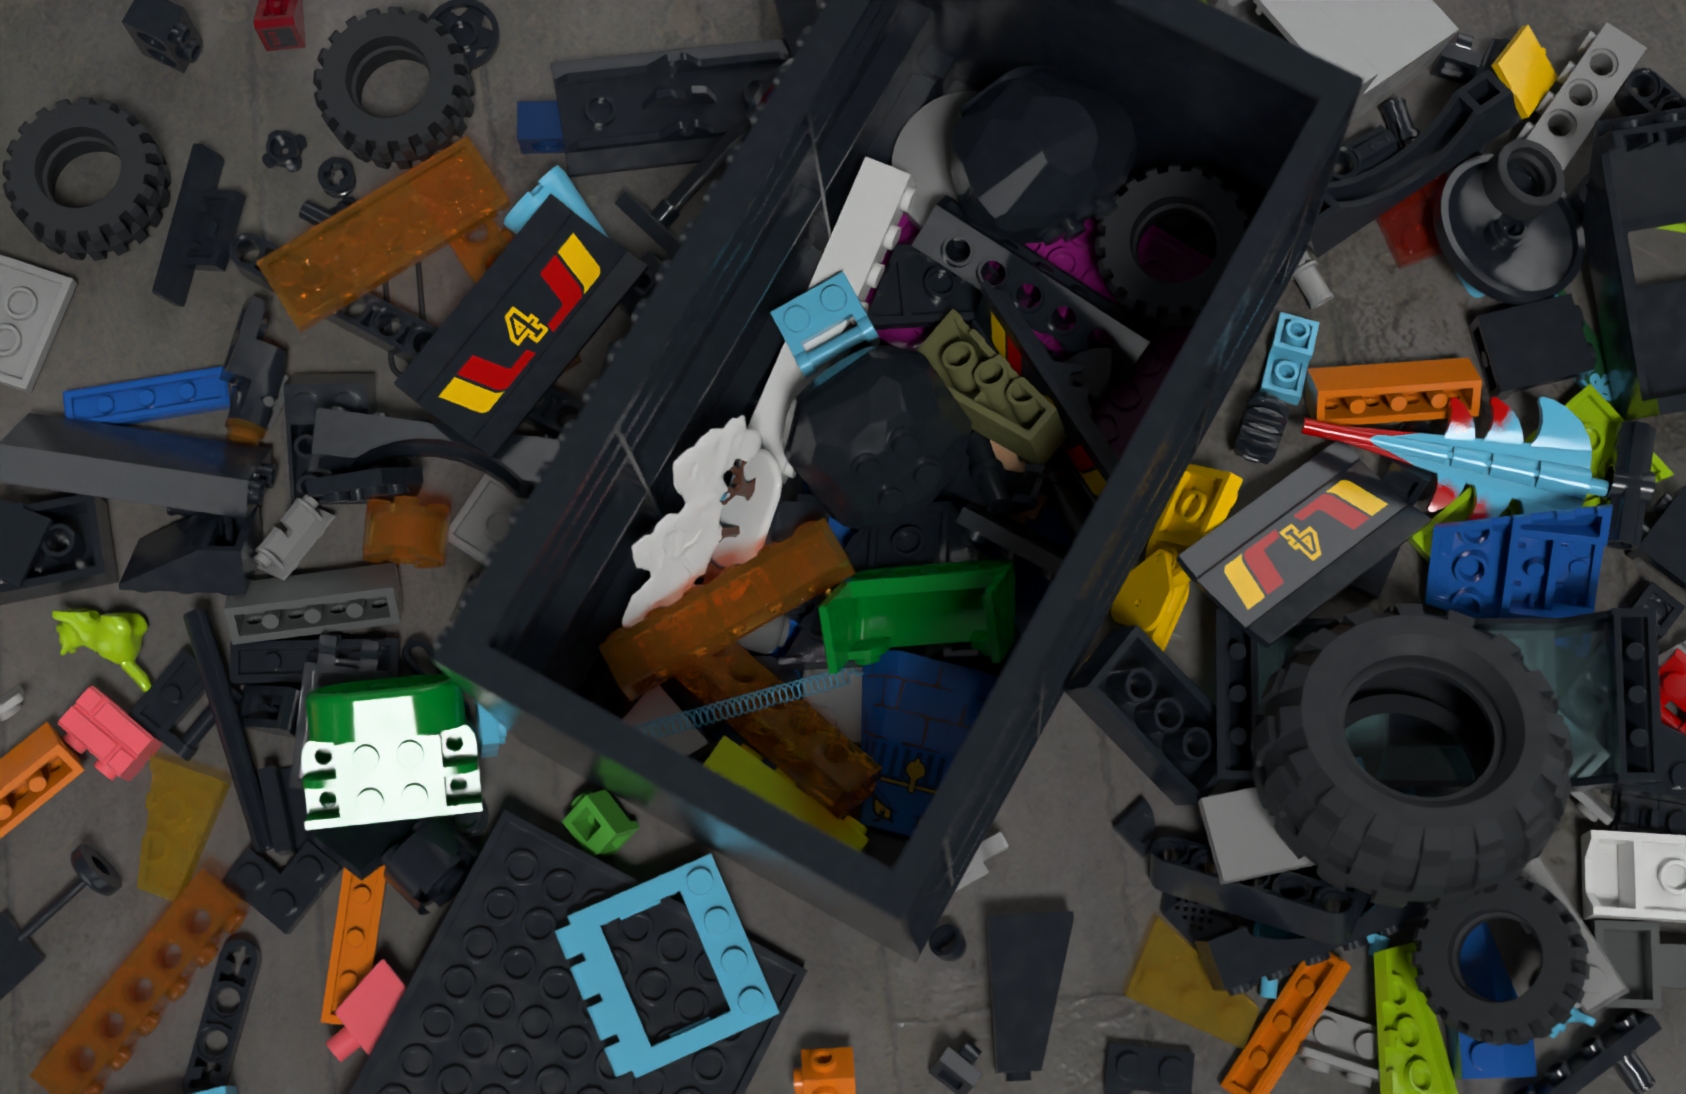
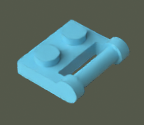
M843 271L770 312L806 378L817 372L816 367L864 340H867L869 343L879 337ZM855 318L857 326L807 353L803 346L804 344L848 319Z

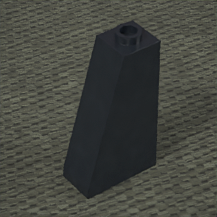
M1073 911L989 915L985 918L995 1074L1005 1073L1006 1082L1032 1080L1031 1072L1042 1071L1074 922Z

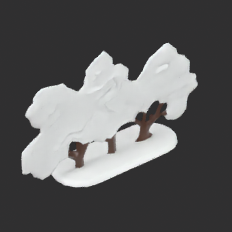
M744 415L732 418L723 429H710L708 433L700 437L694 447L687 449L674 461V487L686 502L684 508L678 514H667L656 524L655 530L651 535L643 536L631 546L636 568L649 570L651 578L640 590L632 595L622 618L623 628L625 630L629 629V633L633 638L650 630L657 621H661L666 641L686 640L690 636L691 630L698 627L707 618L709 607L704 597L706 588H708L711 595L717 601L729 605L736 604L743 599L750 587L780 499L782 475L776 458L769 451L760 448L762 437L759 430L746 428ZM736 459H739V461H738V463H737V465H736V467H735L734 462H735ZM727 470L733 473L729 487L723 481V476ZM727 492L725 500L721 501L720 499L722 498L723 494ZM704 577L705 580L702 584H694L697 578Z

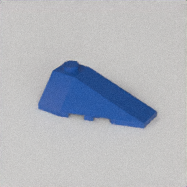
M1484 922L1468 935L1460 953L1462 976L1468 986L1481 997L1495 1001L1515 999L1518 997L1488 924ZM1445 1024L1448 1059L1454 1080L1537 1077L1534 1039L1529 1040V1044L1518 1046L1513 1044H1503V1046L1491 1045L1470 1038Z

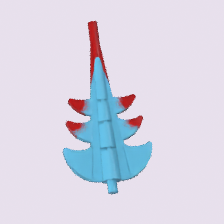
M1452 397L1448 400L1449 419L1444 435L1343 426L1305 417L1301 424V434L1343 442L1435 473L1434 491L1426 507L1428 512H1435L1446 507L1459 496L1465 484L1472 485L1474 489V502L1472 510L1465 521L1498 517L1507 508L1511 499L1519 502L1520 515L1582 508L1583 500H1585L1587 494L1605 497L1609 489V481L1592 478L1590 469L1592 448L1590 438L1581 420L1566 406L1547 397H1540L1537 400L1540 422L1537 434L1531 443L1523 442V431L1518 417L1507 404L1497 397L1489 399L1491 421L1484 438H1475L1473 418L1466 406L1457 397Z

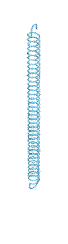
M842 668V673L840 671L839 673L842 676L843 684L840 685L837 674H833L837 682L835 687L832 684L831 674L828 676L829 671L819 675L816 674L813 677L809 676L794 682H788L787 684L783 683L781 686L777 685L762 691H756L755 693L744 694L742 697L737 696L736 698H730L715 704L711 703L709 706L704 705L702 708L697 707L695 710L690 709L689 711H683L682 713H676L675 715H669L668 717H662L647 723L643 722L640 725L636 724L633 727H639V730L641 728L647 734L648 726L652 737L659 739L661 735L666 737L668 733L670 735H673L675 731L680 733L681 729L687 731L688 727L690 729H694L695 725L701 727L702 723L704 725H708V722L713 724L715 720L720 722L722 718L725 720L729 716L734 718L735 714L741 716L742 712L744 714H747L748 711L754 712L755 708L757 710H761L762 707L766 709L768 705L773 707L775 703L779 705L781 701L783 703H786L787 700L793 701L794 697L796 699H800V696L805 698L807 694L811 696L813 692L818 694L819 691L825 692L826 689L831 690L832 687L836 689L838 685L843 687L844 684L849 685L851 683L850 674L855 673L856 676L864 675V672L862 673L861 670L855 671L853 668H851L852 672H848L846 668ZM844 670L849 675V683L845 682V678L843 676ZM825 676L829 678L830 688L826 687ZM819 677L823 680L824 690L820 689ZM813 679H814V680L816 681V683H817V687H818V691H817V692H815L814 689H813V685H812V680H813ZM806 681L811 685V694L807 692ZM800 683L805 688V695H802L800 692ZM794 685L798 688L799 697L794 695ZM787 686L792 691V699H789L787 695ZM781 688L786 694V701H783L781 698ZM774 690L779 694V703L774 698ZM768 692L773 697L772 705L768 701ZM761 694H763L766 698V706H763ZM755 695L760 701V708H757L755 705ZM748 698H750L753 702V710L749 708ZM742 699L746 703L747 712H744L742 709ZM735 701L740 706V714L736 712ZM729 703L732 705L734 710L733 716L730 715L728 710ZM722 705L727 711L726 718L722 714ZM715 707L720 712V719H717L715 715ZM709 709H710V710L712 711V713H713L714 721H711L710 718H709V715H708V710H709ZM702 710L707 717V723H704L702 720ZM695 712L700 718V725H697L695 721ZM688 715H690L693 720V727L689 725ZM681 717L686 721V729L682 726ZM675 718H676V720L678 721L679 726H680V730H679V731H677L676 728H675V724H674ZM668 720L672 725L673 733H670L668 729ZM661 722L665 726L666 735H663L661 731ZM654 724L658 728L659 737L654 733Z

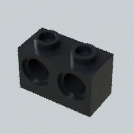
M134 0L122 20L123 25L143 55L183 74L189 64L194 63L201 53L203 40L185 8L169 0Z

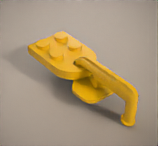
M1189 464L1155 526L1147 546L1145 561L1129 573L1112 604L1111 615L1114 621L1125 626L1138 625L1164 652L1188 599L1189 581H1191L1176 559L1179 554L1225 522L1230 508L1237 500L1238 490L1243 481L1241 477L1232 472Z

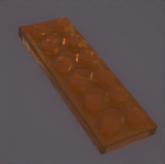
M466 136L256 261L296 327L302 333L512 205L473 143Z

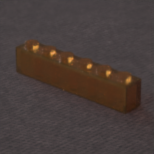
M822 518L817 522L809 521L799 526L795 530L794 535L782 542H772L765 545L757 552V556L745 563H736L728 566L720 573L718 578L708 584L691 587L684 592L681 599L671 605L654 608L645 615L644 620L630 628L623 627L612 632L607 637V641L598 645L620 689L632 701L854 575L855 571L826 519Z

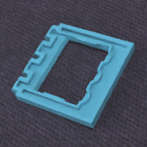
M708 854L567 916L570 925L555 931L566 960L583 953L586 960L570 967L583 1000L600 993L602 1001L587 1008L600 1041L615 1034L618 1036L619 1042L604 1048L616 1077L632 1071L634 1077L638 1078L779 1014L712 854ZM680 891L731 1010L713 1019L707 1017L669 1034L670 1038L651 1046L600 926L608 924L619 917L620 920L661 903L660 899Z

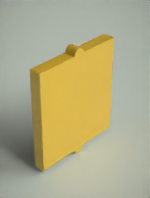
M1524 25L1519 29L1491 65L1500 81L1513 92L1515 106L1522 119L1528 118L1558 78L1545 55V48H1541L1529 25Z

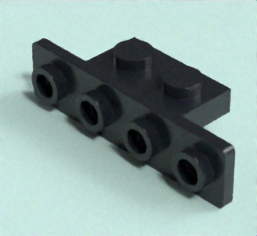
M197 143L193 144L152 289L154 295L178 307L185 306L195 270L226 271L229 260V246L235 238L246 196L236 190H217L225 160L205 145Z

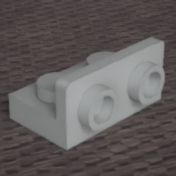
M1323 1010L1294 1056L1304 1058V1067L1314 1071L1329 1074L1330 1068L1346 1072L1345 1080L1360 1086L1370 1088L1372 1081L1380 1082L1377 1027Z

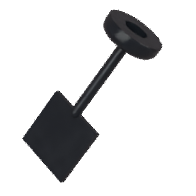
M80 844L70 855L71 865L79 879L23 930L17 927L6 912L0 915V1001L45 961L28 938L86 886L104 896H111L122 887V881L113 866L105 857L89 845Z

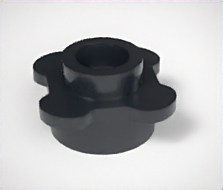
M273 131L268 135L266 143L267 153L263 155L262 161L270 169L277 166L286 168L290 173L297 172L302 167L300 157L302 151L307 147V141L302 135L293 136L289 132ZM283 149H288L287 154H281V151Z

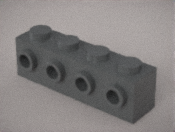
M394 562L288 576L285 581L279 578L254 580L250 582L246 594H235L226 597L224 612L232 644L236 645L401 623L403 594L397 565Z

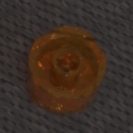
M395 496L394 504L381 499L367 500L362 557L370 563H396L397 567L400 564H414L415 569L444 567L447 556L451 507L444 504L419 506L420 499L412 496Z

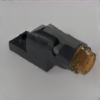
M251 296L242 306L219 377L223 381L237 385L232 387L230 411L225 423V427L228 429L226 438L238 444L258 446L260 439L265 438L267 430L272 427L284 404L283 384L289 379L285 374L287 370L286 351L256 339V337H263L270 316L264 314L268 301L255 296Z

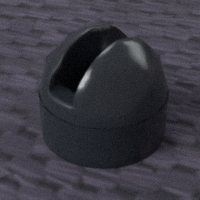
M944 924L933 931L929 939L931 951L941 960L954 962L960 959L966 952L967 943L965 937L954 925Z

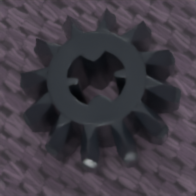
M1255 392L1249 397L1233 443L1235 455L1243 457L1244 460L1249 462H1259L1266 465L1273 460L1287 424L1289 415L1287 402L1267 393L1264 395Z

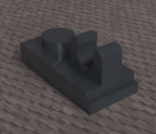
M1613 795L1611 808L1615 815L1614 820L1610 823L1609 831L1686 836V805L1626 795Z

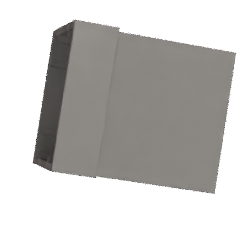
M1219 0L1215 5L1216 8L1363 77L1364 81L1350 123L1425 73L1459 30L1433 0Z

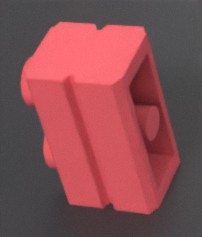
M93 685L86 689L77 699L76 704L71 706L58 721V725L67 732L62 739L80 754H83L86 749L98 758L93 764L94 767L112 781L117 776L128 782L132 780L163 744L158 738L131 718L123 708L103 691Z

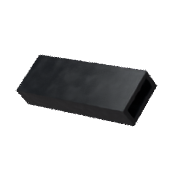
M28 413L0 441V482L244 519L249 517L256 505L262 504L267 490L274 487L277 477L276 464H271V448Z

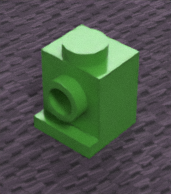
M588 790L579 795L571 804L573 810L562 821L584 852L597 859L616 854L640 828L636 821L630 822L607 790L594 793L592 790Z

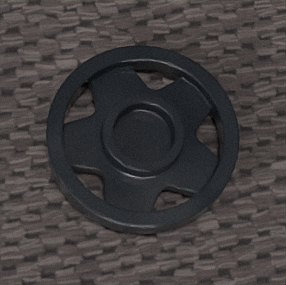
M447 1L436 8L428 21L436 19L444 26L447 33L453 36L471 70H475L487 63L498 49L500 29L493 12L479 1ZM457 8H467L460 16L451 12V10ZM484 16L491 22L493 31L482 27ZM487 49L482 55L477 57L479 50Z

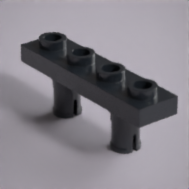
M1627 1010L1616 1016L1611 1021L1612 1027L1602 1035L1591 1036L1580 1043L1577 1047L1579 1052L1567 1061L1560 1060L1549 1066L1544 1071L1545 1077L1535 1085L1524 1086L1513 1094H1576L1613 1065L1633 1094H1641L1649 1090L1656 1083V1080L1646 1068L1636 1050L1637 1047L1659 1032L1662 1027L1653 1014L1637 1010Z

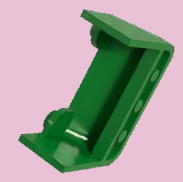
M1005 558L874 568L860 570L847 575L818 607L829 674H838L849 660H855V663L858 665L876 663L881 660L880 655L886 653L890 647L970 642L972 649L980 650L983 656H991L992 663H1000L1014 643L1016 589L1014 562Z

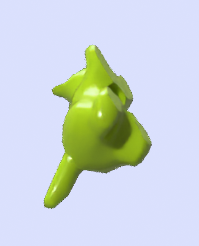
M87 608L52 610V617L60 621L56 625V631L61 644L60 655H65L67 652L75 653L78 648L85 646L94 650L106 660L119 664L142 691L147 692L151 684L148 675L135 661L141 650L142 637L148 630V624L142 615L137 612L126 611L100 615L96 610Z

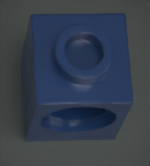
M557 101L517 102V140L522 154L565 153Z

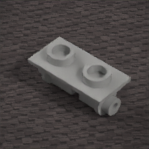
M307 494L302 499L296 498L294 504L280 520L288 528L287 531L283 533L279 528L274 527L260 546L255 549L257 554L253 559L259 564L257 568L285 581L290 573L297 568L299 562L314 543L324 534L335 516L317 508L318 502L312 497H308Z

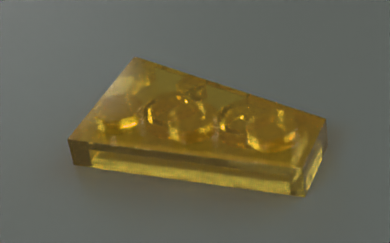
M151 755L149 770L153 771L151 791L146 795L145 809H148L146 835L142 837L137 888L181 904L228 793L230 784Z
M1155 918L1123 997L1239 1049H1244L1260 1009L1243 993L1229 996L1228 991L1212 990L1200 955L1161 919Z

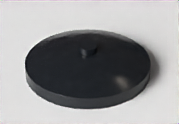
M1494 154L1476 156L1460 164L1441 184L1433 206V222L1436 237L1445 257L1454 270L1479 292L1508 304L1524 305L1553 298L1559 294L1577 276L1585 253L1583 226L1579 214L1573 207L1566 192L1563 191L1559 200L1542 215L1533 220L1520 221L1508 217L1496 209L1485 194L1482 185V172L1486 163ZM1507 163L1509 177L1515 186L1525 194L1539 197L1540 191L1531 173L1522 166Z

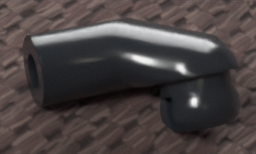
M350 197L342 198V201L338 202L336 207L329 210L307 200L299 211L300 219L328 233L353 226L360 217L359 204Z

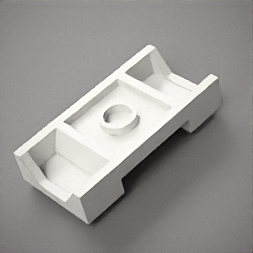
M1590 830L1581 835L1583 920H1644L1686 923L1685 835Z

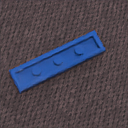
M223 366L64 391L62 393L65 418L126 426L230 409L231 387L229 382L219 379Z

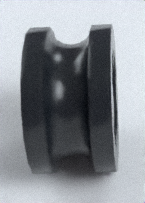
M331 158L323 162L319 167L318 181L324 192L330 197L338 199L347 197L356 188V174L351 165L344 159ZM340 170L343 176H347V178L340 179L339 185L333 186L328 178H333L335 171Z

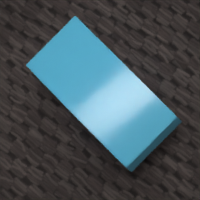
M1280 312L1258 393L1264 395L1267 393L1277 396L1279 400L1298 405L1302 396L1308 364L1313 355L1320 322Z

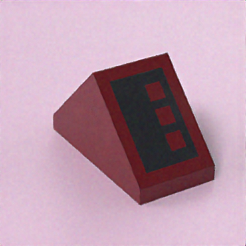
M259 0L253 23L265 50L275 51L306 47L302 0Z

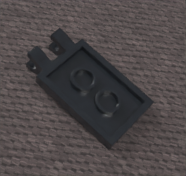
M320 634L318 661L304 662L290 788L304 789L301 758L302 750L309 737L306 695L310 691L324 686L391 678V671L379 669L384 639L369 637L362 639L361 659L359 661L338 658L343 634Z

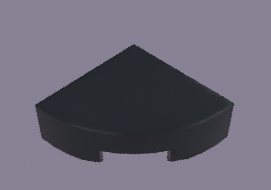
M1145 798L1113 827L1141 858H1144L1149 852L1155 837L1153 810Z

